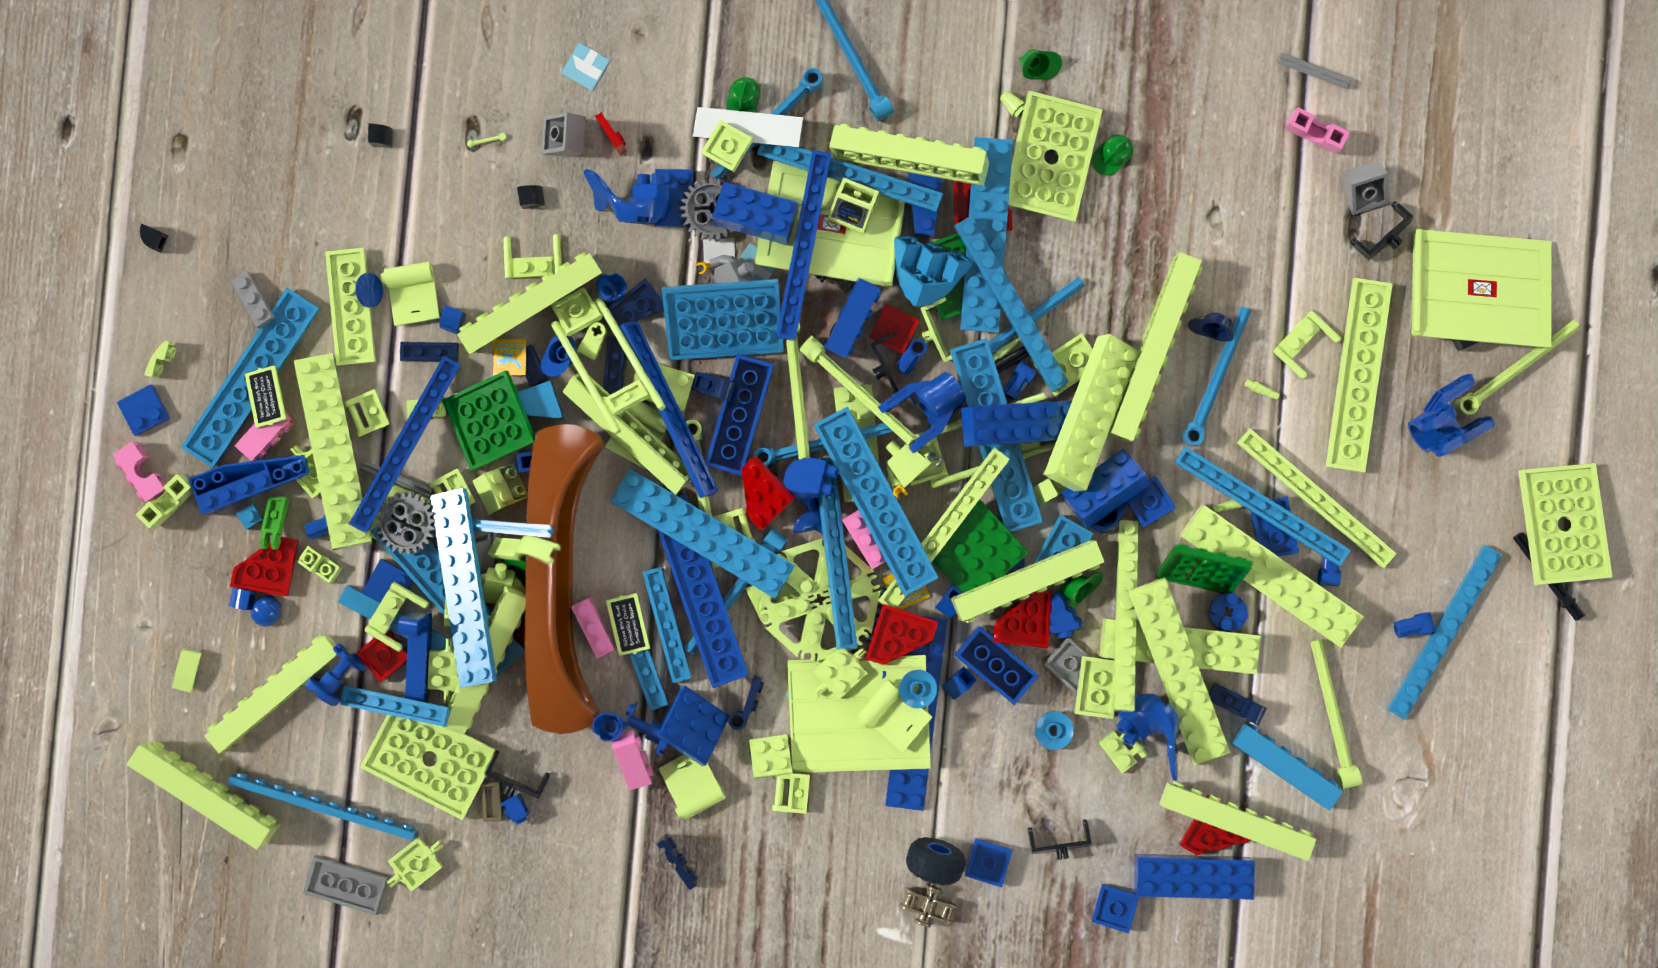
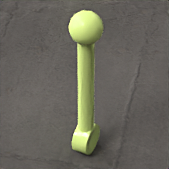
M500 133L496 137L477 141L469 140L467 146L472 148L474 145L495 140L505 141L507 136L505 133Z

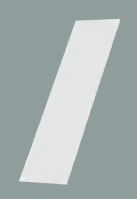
M697 107L693 137L710 138L719 121L722 120L754 139L752 143L799 147L803 117Z

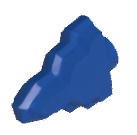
M1061 591L1053 592L1049 635L1058 634V638L1074 636L1073 630L1084 627L1082 619L1077 617L1075 609L1069 607L1068 600Z

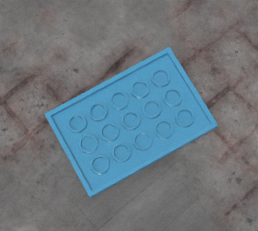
M778 279L662 287L669 360L784 352L783 339L776 338L781 313Z

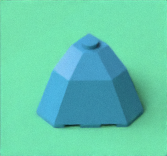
M911 236L895 237L896 277L904 296L916 307L931 305L947 295L973 264L970 259L960 252L942 251V246L929 242L927 245H924L917 241V238Z

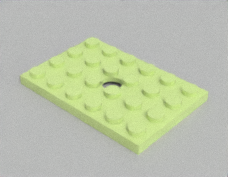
M1028 91L1012 156L1008 206L1076 222L1102 109ZM1047 150L1056 151L1059 158L1055 164H1048L1045 161L1044 155Z
M1596 463L1518 471L1534 585L1612 578ZM1561 517H1565L1571 522V528L1567 532L1560 530L1558 527V520Z
M387 715L360 768L464 820L486 777L484 771L495 748L466 733L462 735L442 728V726ZM428 751H432L437 755V762L434 766H427L424 763L423 755Z

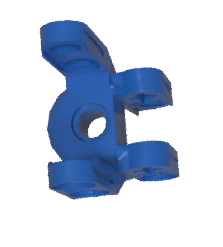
M943 372L931 381L909 383L878 406L882 414L889 412L909 397L915 405L918 404L928 417L927 421L931 428L908 447L914 454L945 430L951 415L966 401V396L959 382L951 374Z
M1472 374L1463 375L1436 391L1423 409L1424 413L1408 422V429L1413 440L1426 453L1432 451L1437 457L1444 456L1495 426L1493 418L1486 416L1477 418L1460 428L1455 419L1457 413L1453 405H1448V402L1473 387L1475 379Z

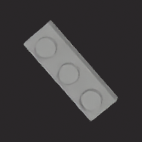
M245 271L231 281L257 328L261 329L276 319L250 272Z

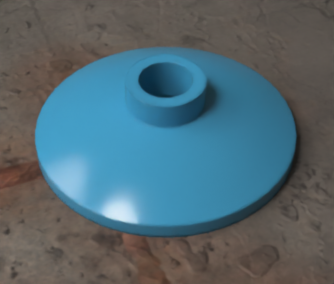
M924 670L909 671L903 676L899 684L900 698L911 708L920 709L932 703L937 693V684L934 677ZM915 685L919 686V690L917 692H914L913 687Z
M1050 711L1043 714L1037 720L1035 736L1038 742L1047 749H1062L1069 744L1073 737V725L1065 714L1058 711ZM1052 726L1057 728L1055 733L1050 732Z

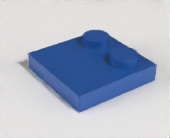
M152 384L117 402L134 436H138L171 419Z
M1156 476L1148 480L1149 486L1126 501L1142 528L1147 527L1176 509V506Z
M380 559L362 593L381 603L394 581L409 590L413 580L404 570Z
M976 838L965 876L1002 888L1013 849Z
M1102 884L1091 922L1129 933L1139 896Z

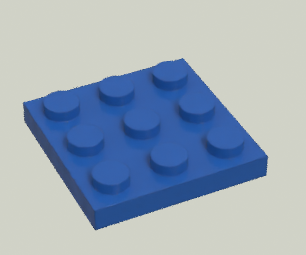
M681 686L657 737L699 765L706 766L730 715L687 686Z

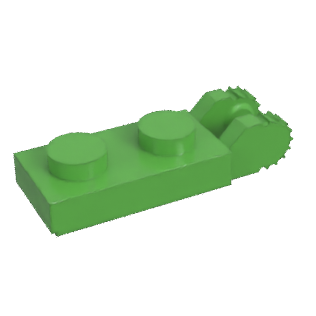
M268 497L261 528V549H268L270 540L272 549L277 550L280 548V535H282L289 498Z

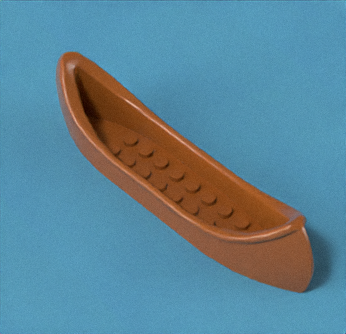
M568 424L551 426L536 432L530 465L527 501V524L552 526L554 534H551V537L539 538L558 544L561 547L560 550H552L549 556L554 560L553 564H547L537 558L526 555L525 663L532 726L557 734L581 731L593 725L596 716L600 715V710L593 700L579 668L574 647L571 607L573 603V533L576 509L585 480L596 458L603 449L604 442L596 433L583 427Z

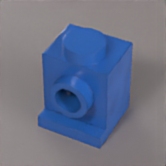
M520 793L500 803L501 807H506L504 811L509 820L512 819L516 825L526 821V816L530 814Z

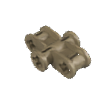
M927 884L925 894L905 887L904 891L906 893L899 907L918 913L919 915L915 919V923L930 928L932 925L930 922L933 918L952 925V917L958 905L940 899L939 895L943 892L942 889Z

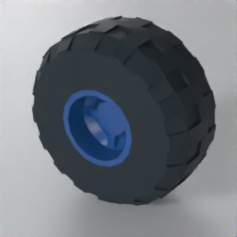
M928 837L918 838L913 841L906 857L907 867L916 877L932 884L949 886L959 881L966 863L964 854L959 848L946 841Z

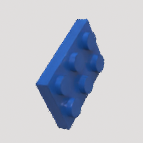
M655 169V173L664 174V185H669L670 198L664 218L658 224H654V226L690 227L689 224L683 225L686 218H680V216L685 212L680 211L679 208L685 206L680 202L681 199H687L683 195L684 192L690 193L688 187H693L694 170Z
M1288 496L1270 499L1291 512ZM1250 511L1255 539L1259 544L1278 557L1299 553L1297 540Z

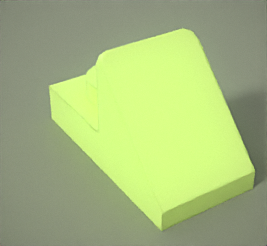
M1050 478L1033 487L1039 505L1058 496L1067 489V487Z

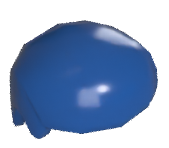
M618 273L604 274L596 282L597 294L607 302L618 301L627 291V283Z
M268 595L259 597L251 606V618L257 625L263 627L273 625L280 617V602L275 597Z
M604 712L596 716L593 721L592 730L593 733L599 736L600 740L613 742L620 738L624 732V723L618 714Z

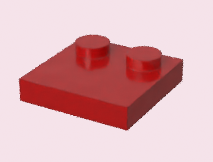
M602 112L597 114L595 118L619 155L621 156L627 152L624 148L627 144L620 132H614Z
M886 303L869 338L875 341L893 332L895 336L880 344L904 354L920 320Z
M388 630L385 635L400 643ZM375 637L356 653L380 682L387 679L407 661V651L404 647L401 652H398Z

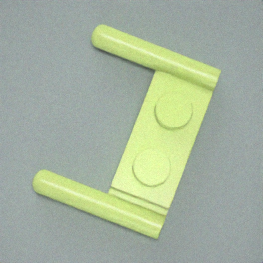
M559 234L553 235L554 257L512 259L511 238L508 236L504 237L506 279L544 277L550 272L556 274L560 271L558 267L562 266L561 236Z
M1312 310L1273 350L1302 379L1307 377V373L1292 358L1320 329L1335 343L1341 340V337Z
M394 581L364 631L396 651L401 652L403 645L385 634L407 598L424 609L429 607V602Z

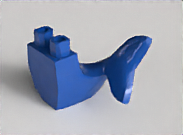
M590 169L584 170L586 180L593 191L596 210L602 211L611 205L618 221L624 223L658 224L664 218L670 198L669 185H664V174H651V184L649 174H637V184H632L630 196L625 201L617 197L596 172Z
M816 458L796 459L786 469L782 484L797 501L807 507V511L796 520L793 527L794 533L816 530L823 534L817 498L833 496L835 486L827 484L828 477L837 479L839 474L837 467L830 465L824 460Z
M1139 694L1135 696L1133 712H1119L1118 717L1120 721L1116 728L1120 733L1125 734L1122 738L1124 743L1134 746L1137 740L1143 741L1151 734H1164L1167 738V754L1173 780H1177L1178 747L1175 741L1179 727V716L1170 704L1166 705L1156 694Z

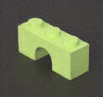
M176 474L163 487L165 489L163 494L156 500L149 501L136 514L149 529H157L193 493L189 479L184 474Z

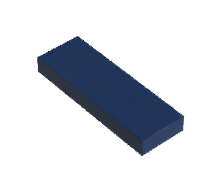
M608 337L603 389L610 395L623 388L626 354L616 337Z
M400 342V361L440 362L443 356L458 362L459 343Z

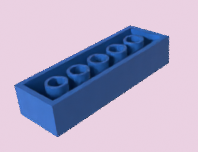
M739 354L736 355L729 381L736 384L730 402L723 400L705 462L706 466L742 476V468L748 461L775 367L774 364Z
M1072 401L961 408L964 447L1057 441Z
M1135 854L1134 893L1137 896L1254 900L1255 860L1251 857Z

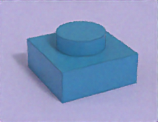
M254 503L236 513L246 530L262 522L264 519Z

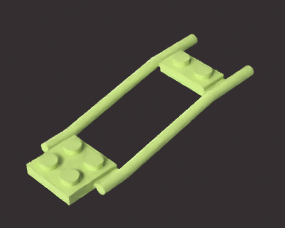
M583 287L551 304V308L559 320L552 322L551 326L615 435L619 434L621 429L613 415L616 416L648 399V396H651L659 410L665 409L664 402L600 297L593 302ZM603 316L641 379L611 394L605 400L602 399L567 336H571L603 319Z
M1040 393L1009 404L1037 403L1046 400L1044 393ZM962 419L948 423L941 434L963 427ZM926 431L915 434L916 439ZM935 437L926 446L937 456L942 457V464L939 467L935 466L939 459L936 462H932L910 483L913 486L930 480L931 486L934 489L971 477L980 466L949 476L937 437ZM1056 441L1040 445V442L1020 443L1023 458L1026 459L1053 450Z

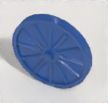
M373 273L362 274L356 282V296L364 307H376L381 302L383 296L382 283L378 276Z

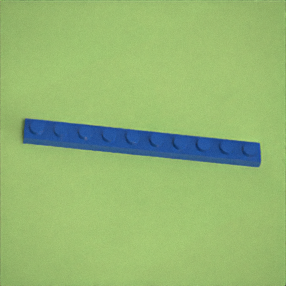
M812 151L776 338L796 340L832 153Z
M638 321L623 323L619 327L666 406L665 409L659 410L700 499L716 494L718 492L716 484Z
M446 356L442 357L349 522V525L367 534L461 366L459 363Z

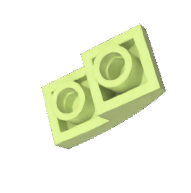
M164 341L151 357L144 375L159 378V375L163 372V360L171 362V358L175 356V343Z
M310 546L306 547L297 561L310 572L317 574L330 584H333L343 569Z
M182 648L172 685L173 689L192 692L196 673L200 665L201 652Z

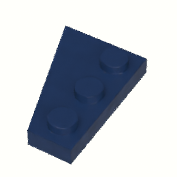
M643 279L608 309L620 327L623 323L638 321L664 311L662 298L649 282Z
M664 835L658 840L657 846L659 849L664 847L667 860L672 864H676V872L688 889L691 890L697 885L696 880L698 877L692 869L689 870L686 866L687 860L682 853L679 854L675 849L677 845L673 838H668L667 835Z

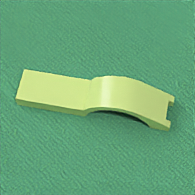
M530 535L523 536L521 540L496 537L487 554L492 558L520 560L522 554L537 558L544 563L553 564L554 560L549 556L552 550H560L561 547L553 542Z

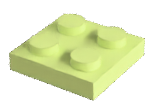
M720 120L701 154L728 170L735 172L754 139Z
M787 734L749 740L754 779L793 774Z

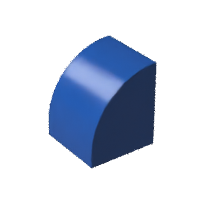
M445 305L440 319V328L457 335L460 332L459 328L462 327L466 313Z
M532 452L516 454L519 474L530 473Z
M951 584L935 608L951 619L956 613L951 598L964 592Z
M232 587L229 606L242 610H251L256 591Z
M963 666L942 687L955 700L965 693L976 682V679Z

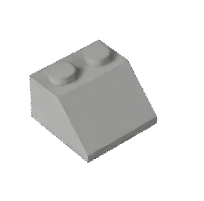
M569 112L544 116L542 154L556 156L583 155L584 132L586 128L585 116Z
M1379 161L1342 172L1343 190L1352 215L1389 204L1388 172Z

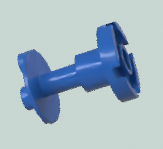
M339 643L333 647V651L341 660L332 672L328 670L320 680L315 677H309L305 682V686L310 692L314 690L316 697L331 706H337L341 701V697L336 693V690L343 683L341 678L350 666L362 672L367 667L361 662L360 657L356 653H348L347 649Z
M636 702L635 705L630 704L625 714L628 718L626 722H623L624 732L627 727H630L645 734V739L658 745L655 754L662 757L664 752L661 749L666 750L668 743L657 737L662 725L655 721L650 724L633 716L638 703Z

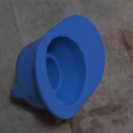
M557 335L551 339L541 361L543 373L550 377L560 376L573 363ZM567 336L569 342L571 343L573 349L576 352V345L574 339L571 336Z

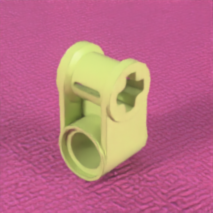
M598 322L591 324L577 352L595 361L608 333L606 326ZM599 327H601L600 330L602 331V334H598L597 336H595L596 333L594 332V329H598Z

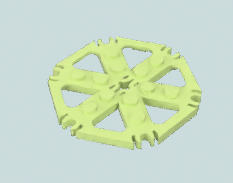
M823 538L781 551L786 556L785 560L795 565L786 583L801 596L774 604L770 601V596L762 592L759 609L767 608V610L759 612L760 615H768V620L763 621L762 624L766 625L771 622L770 626L764 628L797 658L800 650L802 651L800 659H804L805 653H810V661H814L815 654L817 653L816 662L826 659L837 649L835 647L824 650L820 645L825 620L827 619L834 626L831 603L826 604L831 601L825 548L822 545ZM845 545L846 557L861 571L859 577L849 580L851 598L867 596L870 599L866 620L858 622L854 618L857 644L861 646L862 642L859 641V636L864 635L866 638H869L868 633L864 632V629L868 630L870 634L872 633L881 590L873 592V589L880 587V585L873 586L871 584V580L877 576L871 575L868 577L867 575L874 571ZM812 549L819 552L814 581L794 563L795 555ZM818 594H820L821 597L829 596V598H826L822 601V605L815 602L810 603L811 601H814V599L817 598ZM806 614L801 641L795 644L779 630V625L781 622Z

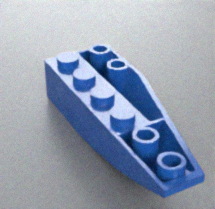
M305 455L226 464L188 479L201 514L210 515L279 488L310 474L311 471Z

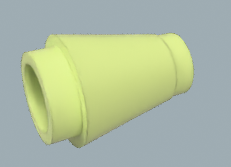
M1009 91L1004 92L1000 100L1012 117L1019 119L1022 117L1025 102Z

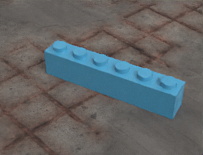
M1242 724L1231 740V744L1330 811L1343 793L1338 788L1340 786L1332 779L1328 781L1322 777L1324 774L1316 768L1312 770L1306 766L1308 763L1302 758L1297 757L1295 759L1290 755L1292 752L1286 747L1281 746L1279 748L1274 744L1276 741L1270 736L1265 735L1263 737L1258 733L1260 730L1254 725L1249 724L1247 726Z

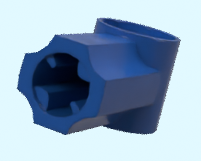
M921 339L911 342L895 367L908 376L926 353V343ZM918 342L923 345L924 350L922 353H915L913 351L915 343Z
M1021 360L1013 371V376L1004 387V394L1016 401L1037 370Z
M325 515L324 518L305 524V531L310 540L329 534Z
M1322 557L1321 568L1318 571V585L1338 587L1341 582L1339 567Z
M1431 612L1416 614L1412 618L1393 622L1397 638L1415 634H1427L1435 631Z

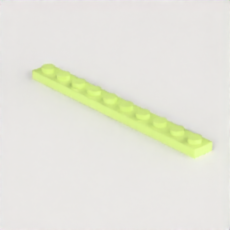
M1249 428L1238 440L1237 444L1381 568H1385L1397 554L1252 429Z
M995 447L921 543L930 562L935 559L1010 460V458ZM894 579L878 601L897 608L906 596H904L896 579Z
M1120 520L1118 524L1113 711L1133 712L1135 704L1136 611L1128 591L1137 588L1138 521Z

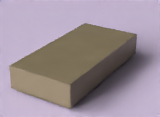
M499 781L483 782L481 784L484 822L504 820L503 807L500 806V803L503 801L502 786Z

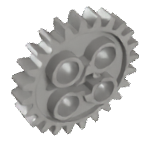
M712 178L709 179L708 183H706L705 179H702L701 185L696 181L694 183L695 188L692 186L688 187L690 193L684 192L683 195L687 199H681L680 201L685 205L679 208L680 211L685 212L680 216V218H686L683 225L689 224L688 232L694 229L695 237L700 233L701 240L708 236L709 241L713 239V236H715L716 240H719L720 234L725 238L727 236L726 231L732 233L733 230L714 225L713 213H710V210H694L695 207L707 209L709 206L715 210L717 204L716 197L720 195L722 189L720 179L716 183H713ZM697 196H703L706 201L705 204H700L697 201ZM697 215H703L706 220L705 223H700L697 220Z
M407 491L401 492V495L400 493H394V497H387L389 502H384L383 506L385 508H381L379 511L382 514L376 516L380 523L375 524V526L381 527L377 534L384 535L381 541H388L386 547L393 545L392 551L399 549V554L405 553V551L407 554H412L413 551L415 553L420 552V548H426L425 543H432L429 537H436L432 530H436L433 525L436 522L433 518L434 512L430 510L432 504L426 505L428 499L421 500L422 494L415 496L414 492H409L408 494ZM401 505L405 508L404 514L400 512ZM418 513L422 517L421 523H419L416 518ZM393 523L397 525L396 532L392 529ZM410 531L414 534L413 540L409 538Z

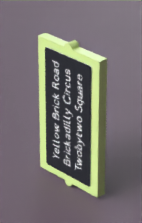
M276 366L264 369L258 368L257 371L246 373L245 378L255 427L273 426L274 423L287 420Z
M638 594L620 595L619 598L607 600L606 603L619 656L630 653L636 654L638 651L650 649Z

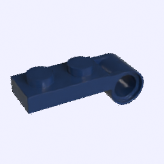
M696 372L691 390L730 402L736 383Z
M754 675L743 712L737 711L731 715L729 724L732 729H743L746 726L751 711H756L758 701L755 698L757 692H762L764 682H761V676ZM735 716L743 718L744 723L741 726L733 723Z
M1215 682L1209 692L1212 703L1258 726L1260 725L1267 710L1266 707Z

